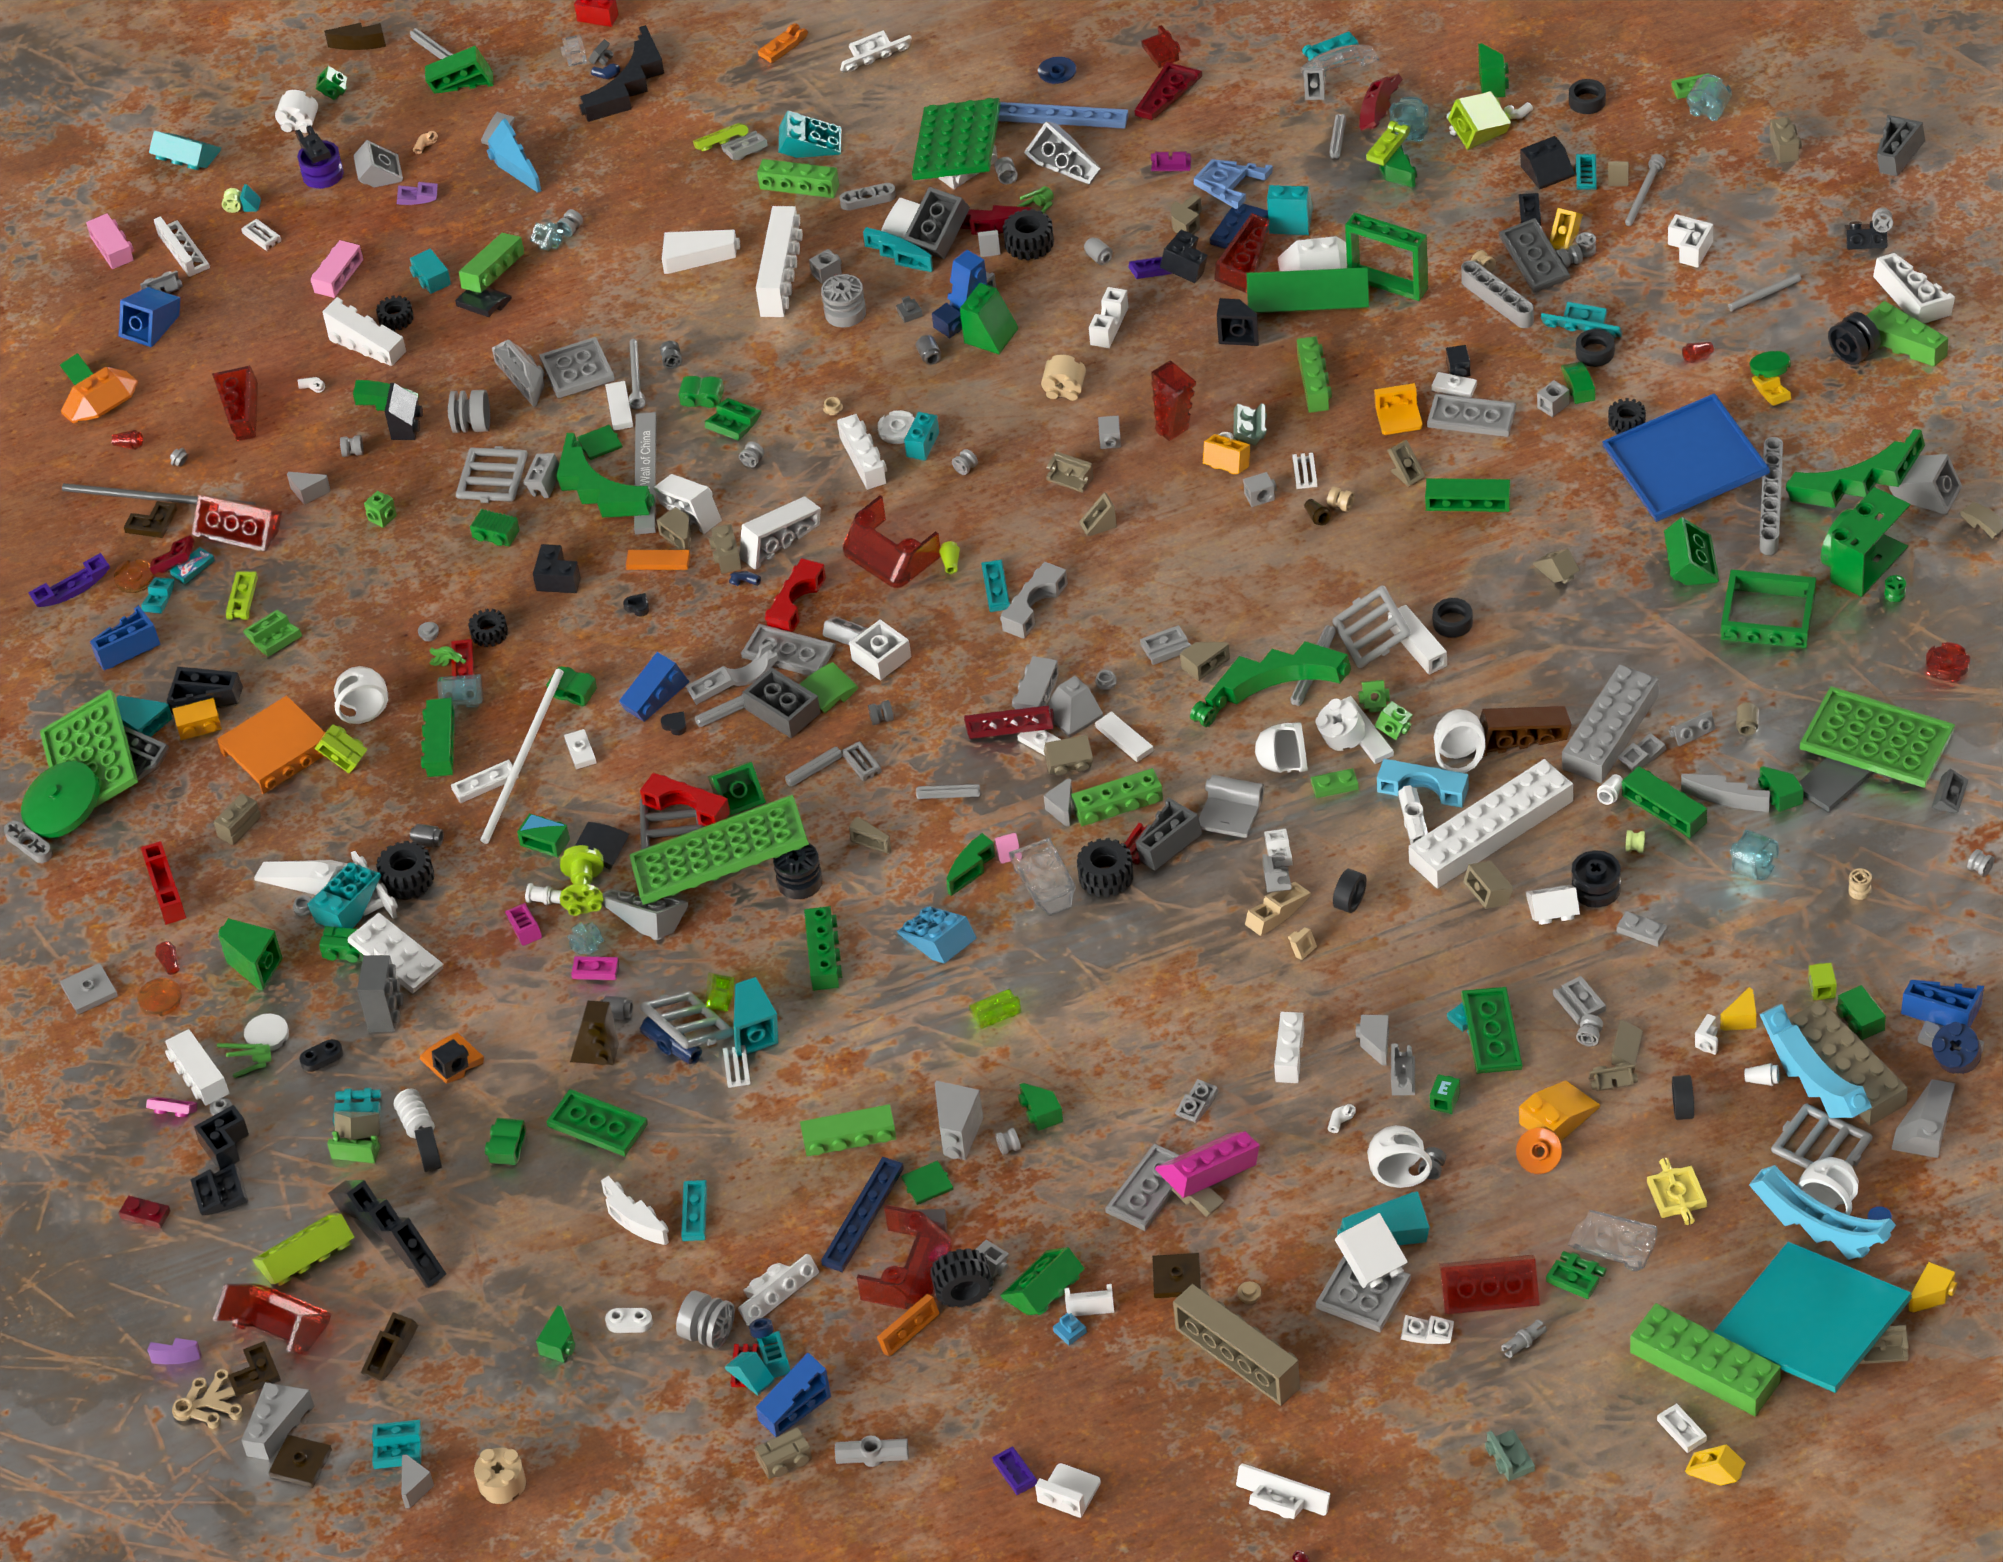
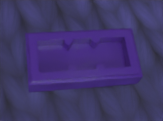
M1162 257L1129 261L1128 268L1136 279L1172 274L1160 268Z
M1013 1446L992 1457L993 1463L1016 1495L1027 1491L1037 1484V1479Z

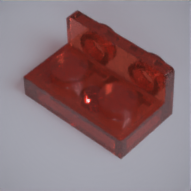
M1162 25L1158 26V35L1141 41L1143 49L1158 68L1164 67L1167 62L1174 63L1179 61L1180 45L1172 39L1170 32L1165 30Z

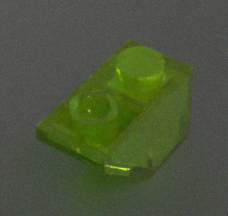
M709 972L707 976L705 1007L727 1012L734 993V977Z

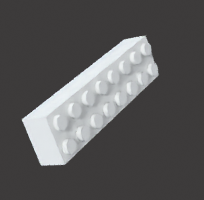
M1543 759L1409 845V863L1438 889L1466 871L1468 864L1480 862L1573 802V783Z

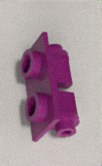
M1155 151V153H1151V171H1190L1191 154L1187 153V151L1172 152V156H1169V152Z

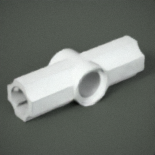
M1409 785L1403 786L1398 791V796L1404 816V826L1407 828L1410 844L1428 834L1417 788Z

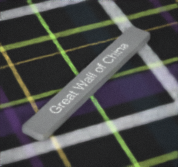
M656 412L636 414L635 486H648L650 494L654 495V506L651 507L650 515L634 516L635 534L656 533V492L653 488L656 486Z

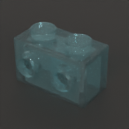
M481 674L438 678L439 699L452 698L454 708H457L458 705L477 707L483 702Z

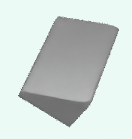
M833 617L825 621L823 636L849 645L850 641L868 628L839 617Z

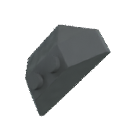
M124 726L137 779L141 780L160 767L169 752V746Z

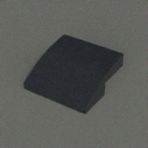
M487 287L482 293L466 290L455 302L457 307L490 317L496 309L501 311L512 297Z
M587 822L575 846L585 845L588 846L589 850L594 851V848L599 850L603 855L604 867L611 870L629 837V833L609 825Z
M235 1163L216 1173L209 1169L190 1179L201 1215L219 1213L248 1202L240 1171Z

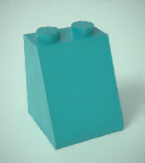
M1269 185L1267 195L1269 234L1309 235L1313 211L1309 186Z
M756 977L735 984L734 1038L735 1052L738 1057L742 1056V1045H745L746 1054L779 1043L777 1012Z

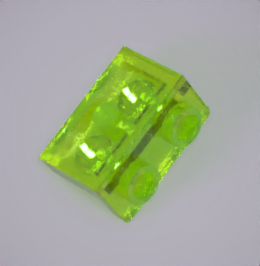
M1007 989L969 1005V1010L980 1029H983L1021 1013V1005L1018 996L1014 997L1011 990Z

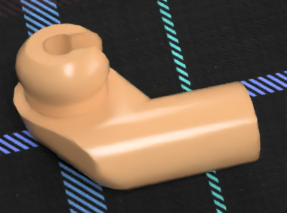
M429 131L420 135L413 151L416 154H421L425 147L437 141V133Z

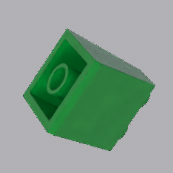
M979 283L960 307L965 344L1000 354L1018 330V325L997 288Z
M228 918L218 932V938L220 939L226 962L257 989L263 991L283 959L275 930Z

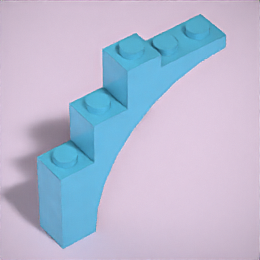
M1775 1165L1761 1169L1749 1184L1784 1226L1794 1223L1796 1225L1800 1224L1816 1243L1825 1240L1827 1242L1832 1241L1848 1260L1857 1257L1859 1259L1863 1258L1870 1251V1246L1880 1242L1882 1244L1891 1237L1890 1232L1896 1226L1890 1218L1882 1220L1862 1219L1849 1216L1824 1205L1802 1191Z

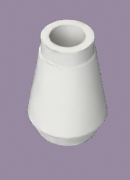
M1614 774L1597 789V798L1601 803L1609 805L1617 800L1622 786V777Z
M1769 1063L1745 1068V1081L1773 1086V1084L1779 1083V1067Z

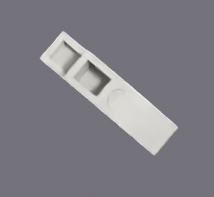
M609 1176L601 1180L604 1195L607 1197L608 1212L619 1224L646 1240L663 1245L669 1243L667 1236L669 1232L668 1227L663 1220L659 1221L656 1218V1214L651 1206L647 1207L642 1200L635 1203L630 1196L627 1197L624 1194V1190L619 1182H614Z

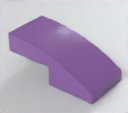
M418 182V187L398 186L397 204L414 205L434 201L437 198L438 184Z
M175 1338L173 1345L150 1342L147 1349L152 1363L155 1364L187 1363L198 1360L202 1356L197 1341Z

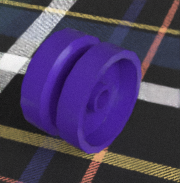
M325 140L322 141L330 151L331 158L313 164L302 148L297 156L303 182L312 188L323 189L331 187L338 183L344 174L338 147L334 143Z

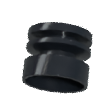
M809 843V845L804 846L802 849L792 850L780 857L773 858L777 887L785 897L794 900L805 899L819 891L822 886L823 877L819 854L812 844Z

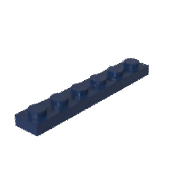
M882 1156L821 1259L822 1266L840 1272L845 1270L904 1170L903 1163Z

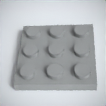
M596 337L539 354L540 361L557 398L615 381L614 374Z
M1343 1256L1316 1301V1309L1381 1332L1411 1281V1274L1402 1272L1393 1278L1388 1275L1383 1278L1384 1282L1377 1287L1371 1288L1369 1285L1363 1289L1346 1258Z

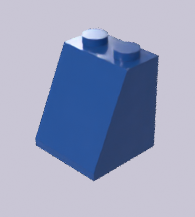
M147 287L121 299L119 337L149 347L154 346L180 316V297Z

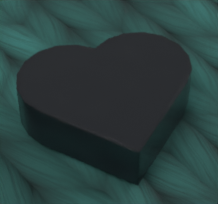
M646 593L629 596L623 601L625 611L634 613L636 616H645L649 612Z
M684 711L662 716V728L666 731H671L673 735L684 734L687 729Z

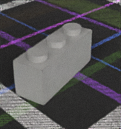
M1032 657L1030 664H1027L1025 667V677L1019 682L1018 694L1013 697L1012 707L1023 709L1047 705L1059 676L1057 660Z

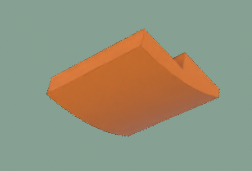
M458 1032L438 1041L424 1051L419 1058L446 1084L464 1078L465 1070L482 1065L484 1062V1056ZM454 1039L459 1045H464L467 1049L469 1067L446 1080L433 1067L432 1051Z

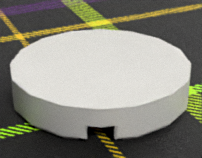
M902 410L889 412V415L886 417L884 415L880 418L878 434L887 443H905L904 439L915 418L910 412Z
M271 1013L254 1017L244 1029V1038L247 1044H269L271 1052L283 1046L282 1043L285 1039L287 1041L289 1037V1029L285 1019Z

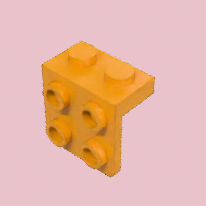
M1415 383L1374 390L1375 409L1382 434L1389 435L1422 429Z

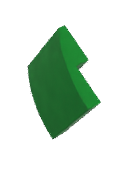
M727 398L717 405L716 413L705 421V428L739 441L757 422L762 410Z

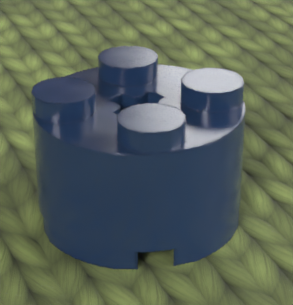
M1952 1022L1943 1026L1935 1034L1932 1041L1933 1053L1938 1064L1945 1071L1952 1074H1964L1976 1068L1981 1060L1982 1049L1976 1033L1969 1026L1959 1022ZM1957 1046L1961 1047V1050L1957 1051L1956 1049L1953 1050V1048Z

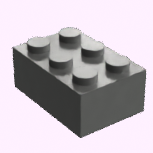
M929 187L903 239L933 256L945 259L970 207L961 197Z
M772 667L742 692L747 711L790 738H793L821 714L817 695Z
M390 955L363 956L357 992L368 1032H395L396 1023L400 1022L399 1007L403 1006L404 997L403 993L399 991L400 981L399 978H396V965L392 964Z

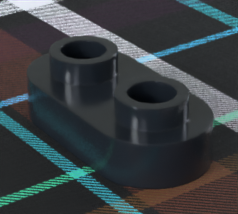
M329 1039L305 1050L299 1057L302 1069L307 1072H314L339 1060L343 1055L342 1045L338 1040Z

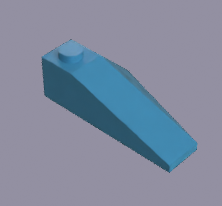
M506 118L502 119L488 139L489 149H487V154L490 160H494L498 167L538 193L541 192L539 177L530 160L526 159L522 145L517 143L513 128Z

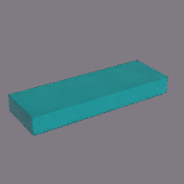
M1002 560L982 562L989 611L996 612L1007 609L1010 602Z
M707 1180L684 1181L682 1241L705 1240Z

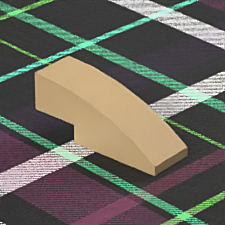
M1296 882L1291 883L1292 890L1272 892L1265 896L1262 904L1248 910L1245 925L1262 936L1289 918L1303 905L1311 893Z

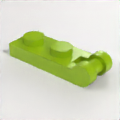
M1390 121L1388 128L1366 154V159L1384 166L1408 137L1410 126L1398 125V122Z
M736 123L693 140L696 149L706 151L713 147L712 144L717 142L723 144L729 142L730 137L735 135H747L748 127L741 123Z
M236 572L226 609L227 620H234L235 618H241V620L249 619V610L258 579L257 572Z

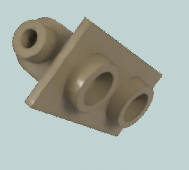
M1629 1062L1616 1064V1067L1607 1068L1606 1066L1593 1068L1588 1077L1589 1079H1594L1591 1081L1592 1090L1613 1089L1612 1080H1616L1617 1088L1633 1086L1634 1083L1638 1082L1637 1074H1632L1636 1064L1629 1065Z

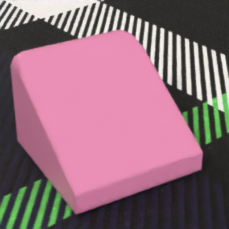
M1016 833L995 838L996 853L1000 863L1021 858Z

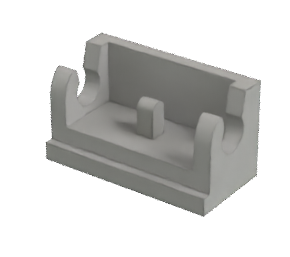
M555 453L536 454L523 483L527 485L531 495L534 497L537 494L535 489L539 490L544 498H549L557 482L559 462Z
M1262 854L1267 892L1292 890L1288 867H1276L1274 865L1276 861L1285 860V857L1282 855L1267 856V854Z
M1391 1044L1392 1095H1415V1056L1412 1055V1047L1410 1045H1407L1406 1052H1400L1398 1044Z

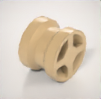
M1483 250L1476 252L1471 261L1477 262L1489 272H1492L1496 265V260L1488 256Z

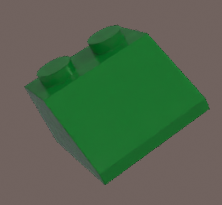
M1482 43L1478 44L1481 93L1492 92L1494 97H1506L1505 89H1509V79L1505 77V74H1509L1508 62H1504L1503 54Z
M746 762L708 776L713 793L728 799L730 810L728 816L766 803L752 762Z

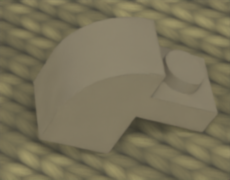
M1194 194L1185 200L1183 204L1176 201L1171 206V222L1175 233L1182 229L1194 235L1200 230L1199 214L1202 212L1200 196Z

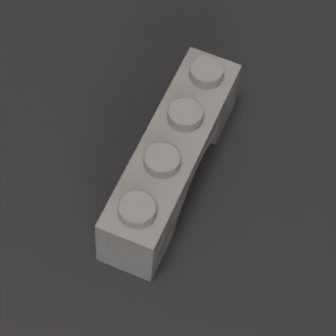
M1044 562L1040 568H1037L1033 577L1024 584L1023 589L1013 598L1009 607L1003 610L1000 617L1003 631L1025 639L1035 626L1034 611L1031 609V606L1041 599L1057 598L1068 584L1066 569Z

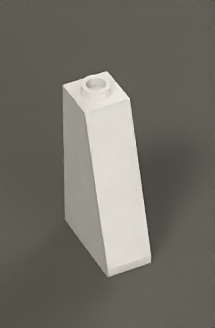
M735 230L665 232L662 252L664 274L736 258V251L740 249V239L736 238Z

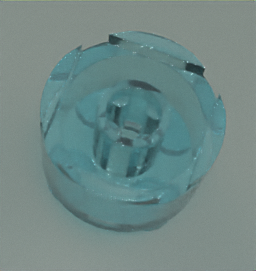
M1705 74L1698 78L1687 95L1690 113L1693 116L1703 115L1712 121H1717L1732 98V90L1729 85L1726 87L1722 84L1723 80L1714 75Z
M1403 97L1400 99V102L1391 104L1389 109L1390 121L1398 122V125L1410 126V133L1405 140H1423L1429 130L1428 105L1422 103V100L1417 97Z
M1746 829L1738 843H1734L1731 846L1730 855L1733 856L1732 871L1754 880L1764 881L1775 867V865H1772L1773 858H1778V842Z

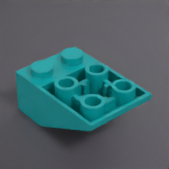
M787 111L779 126L778 153L795 158L840 155L841 127Z
M349 862L307 904L315 922L323 926L352 929L361 920L381 874Z

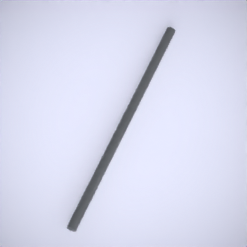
M62 484V491L245 510H255L256 508L255 502Z

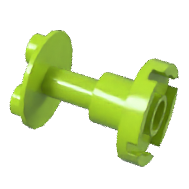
M585 845L570 847L560 857L561 871L565 876L571 878L573 885L561 891L559 896L560 904L572 916L599 911L602 908V892L589 884L603 870V855L599 850L595 848L594 851L589 850L588 846Z

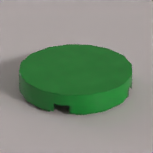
M1768 351L1753 357L1749 365L1753 375L1759 377L1760 374L1771 378L1788 371L1787 368L1791 367L1790 356L1785 352Z

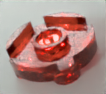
M1942 643V646L1937 648L1933 646L1926 655L1927 673L1942 680L1958 682L1969 670L1970 656L1965 653L1966 649L1956 643ZM1947 659L1951 660V663L1945 662L1947 661Z

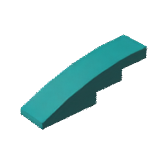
M868 227L863 231L865 247L879 249L880 256L894 258L895 265L928 272L933 271L932 256L920 247L884 231Z

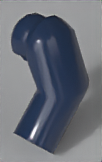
M615 63L609 64L603 69L594 66L591 74L603 79H611L620 73V66Z
M735 571L730 574L731 578L729 579V583L735 586H739L741 580L756 586L761 582V576L748 571Z

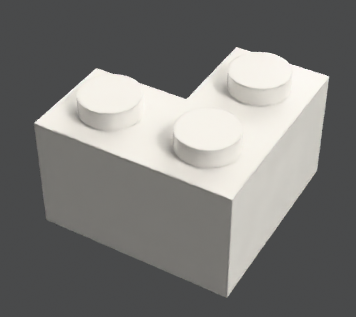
M1675 214L1668 226V245L1680 248L1679 263L1699 267L1713 243V224Z

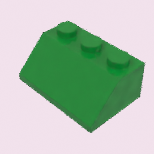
M1683 517L1664 530L1670 574L1674 580L1680 581L1686 586L1717 583L1720 581L1711 534Z
M1069 1247L1046 1250L1000 1296L1026 1315H1041L1049 1309L1048 1304L1052 1300H1057L1065 1293L1064 1288L1079 1280V1274L1085 1268Z

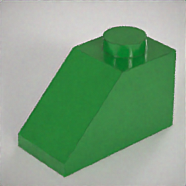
M557 1305L537 1338L536 1343L539 1355L565 1363L568 1356L572 1355L575 1350V1342L563 1308Z

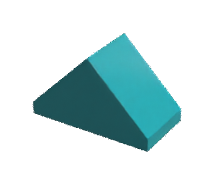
M741 1352L725 1366L729 1373L757 1396L775 1382L774 1377L757 1352Z

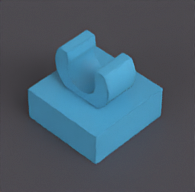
M1066 1313L1053 1326L1054 1333L1068 1346L1087 1333L1086 1326L1071 1313Z

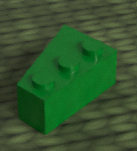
M476 45L425 66V81L434 94L458 91V88L463 87L474 89L478 85L487 84L488 87L494 86L493 71Z

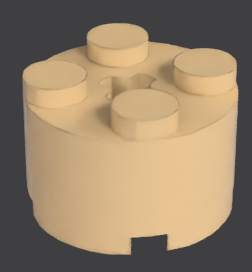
M1055 355L1051 360L1048 359L1041 381L1046 396L1050 399L1066 397L1072 401L1076 400L1081 393L1086 373L1084 364L1082 362L1080 364L1075 362V358L1069 355Z
M485 1449L480 1453V1457L475 1463L474 1474L481 1495L486 1497V1500L495 1504H504L512 1501L513 1497L518 1493L520 1495L524 1491L526 1477L521 1459L514 1449Z

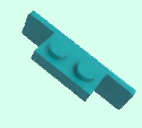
M1567 302L1563 317L1541 313V320L1547 327L1556 328L1560 326L1568 331L1600 329L1610 333L1613 338L1622 337L1621 327L1605 324L1608 312L1606 308Z

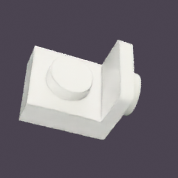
M1707 1014L1695 1032V1047L1703 1052H1709L1714 1055L1718 1051V1038L1715 1037L1718 1027H1716L1715 1016Z

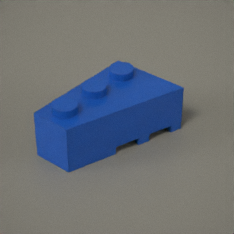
M966 250L954 259L950 278V283L953 284L952 293H948L947 299L950 300V306L959 312L960 307L979 283L987 285L985 260L969 250Z
M139 605L134 608L135 612L127 618L123 616L119 619L120 623L114 628L108 627L90 641L96 660L103 670L113 668L121 662L132 659L160 645L154 624Z
M656 652L621 697L619 703L627 712L645 722L689 683V680L675 662Z
M1910 980L1903 993L1901 1014L1942 1026L1952 1022H1959L1971 1027L1982 1006L1984 986L1977 985V989L1963 988L1962 984L1955 983V987L1940 986V982Z
M807 1353L756 1406L758 1421L775 1437H778L829 1399L831 1392L826 1368L811 1354Z

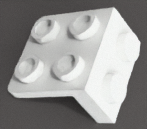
M1060 1463L1055 1467L1048 1481L1039 1478L1035 1485L1037 1501L1081 1518L1101 1484L1100 1478Z

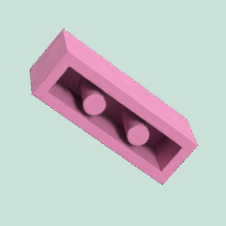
M104 214L86 222L91 239L112 269L133 261V246L130 241H126L124 232L122 230L119 231L115 219L112 220L108 214Z
M339 240L326 259L322 261L317 271L312 274L311 283L314 293L333 298L336 297L363 261L360 245Z

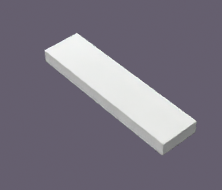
M1351 696L1343 699L1344 701L1351 702L1364 720L1365 736L1359 744L1373 763L1377 764L1383 761V759L1393 757V749Z

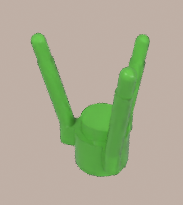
M1043 186L1036 191L1021 196L1020 200L1030 199L1017 205V207H1025L1035 202L1038 206H1044L1041 209L1044 214L1053 205L1051 201L1054 199V194L1050 188Z
M218 1043L216 1045L218 1048L251 1049L226 1053L227 1057L252 1055L253 1062H257L255 1065L234 1073V1078L258 1068L266 1067V1062H271L269 1044Z

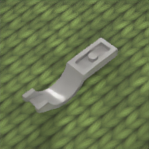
M770 641L759 647V653L750 664L738 669H729L722 666L687 685L686 688L695 704L697 705L733 685L745 686L754 683L766 673L779 659L777 652L772 653L771 649L773 646Z

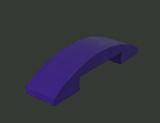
M99 553L83 562L85 568L51 587L44 583L28 593L37 607L52 606L65 602L83 593L98 582L110 569L109 564L103 555Z

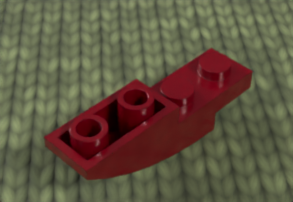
M1399 73L1372 82L1368 88L1360 112L1359 128L1361 131L1377 127L1380 124V119L1387 115V111L1391 107L1389 102L1390 95L1399 88L1398 85L1403 80Z
M993 205L992 210L969 209L960 229H971L972 235L998 230V234L1003 233V225L1008 216L1014 215L1017 211L1021 212L1024 209L1031 210L1032 207Z

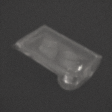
M1050 837L1009 852L1014 871L1019 874L1036 905L1042 908L1048 915L1071 908L1076 886Z
M1589 1210L1586 1219L1576 1225L1568 1246L1585 1253L1621 1262L1630 1271H1639L1646 1266L1652 1253L1657 1236V1226Z

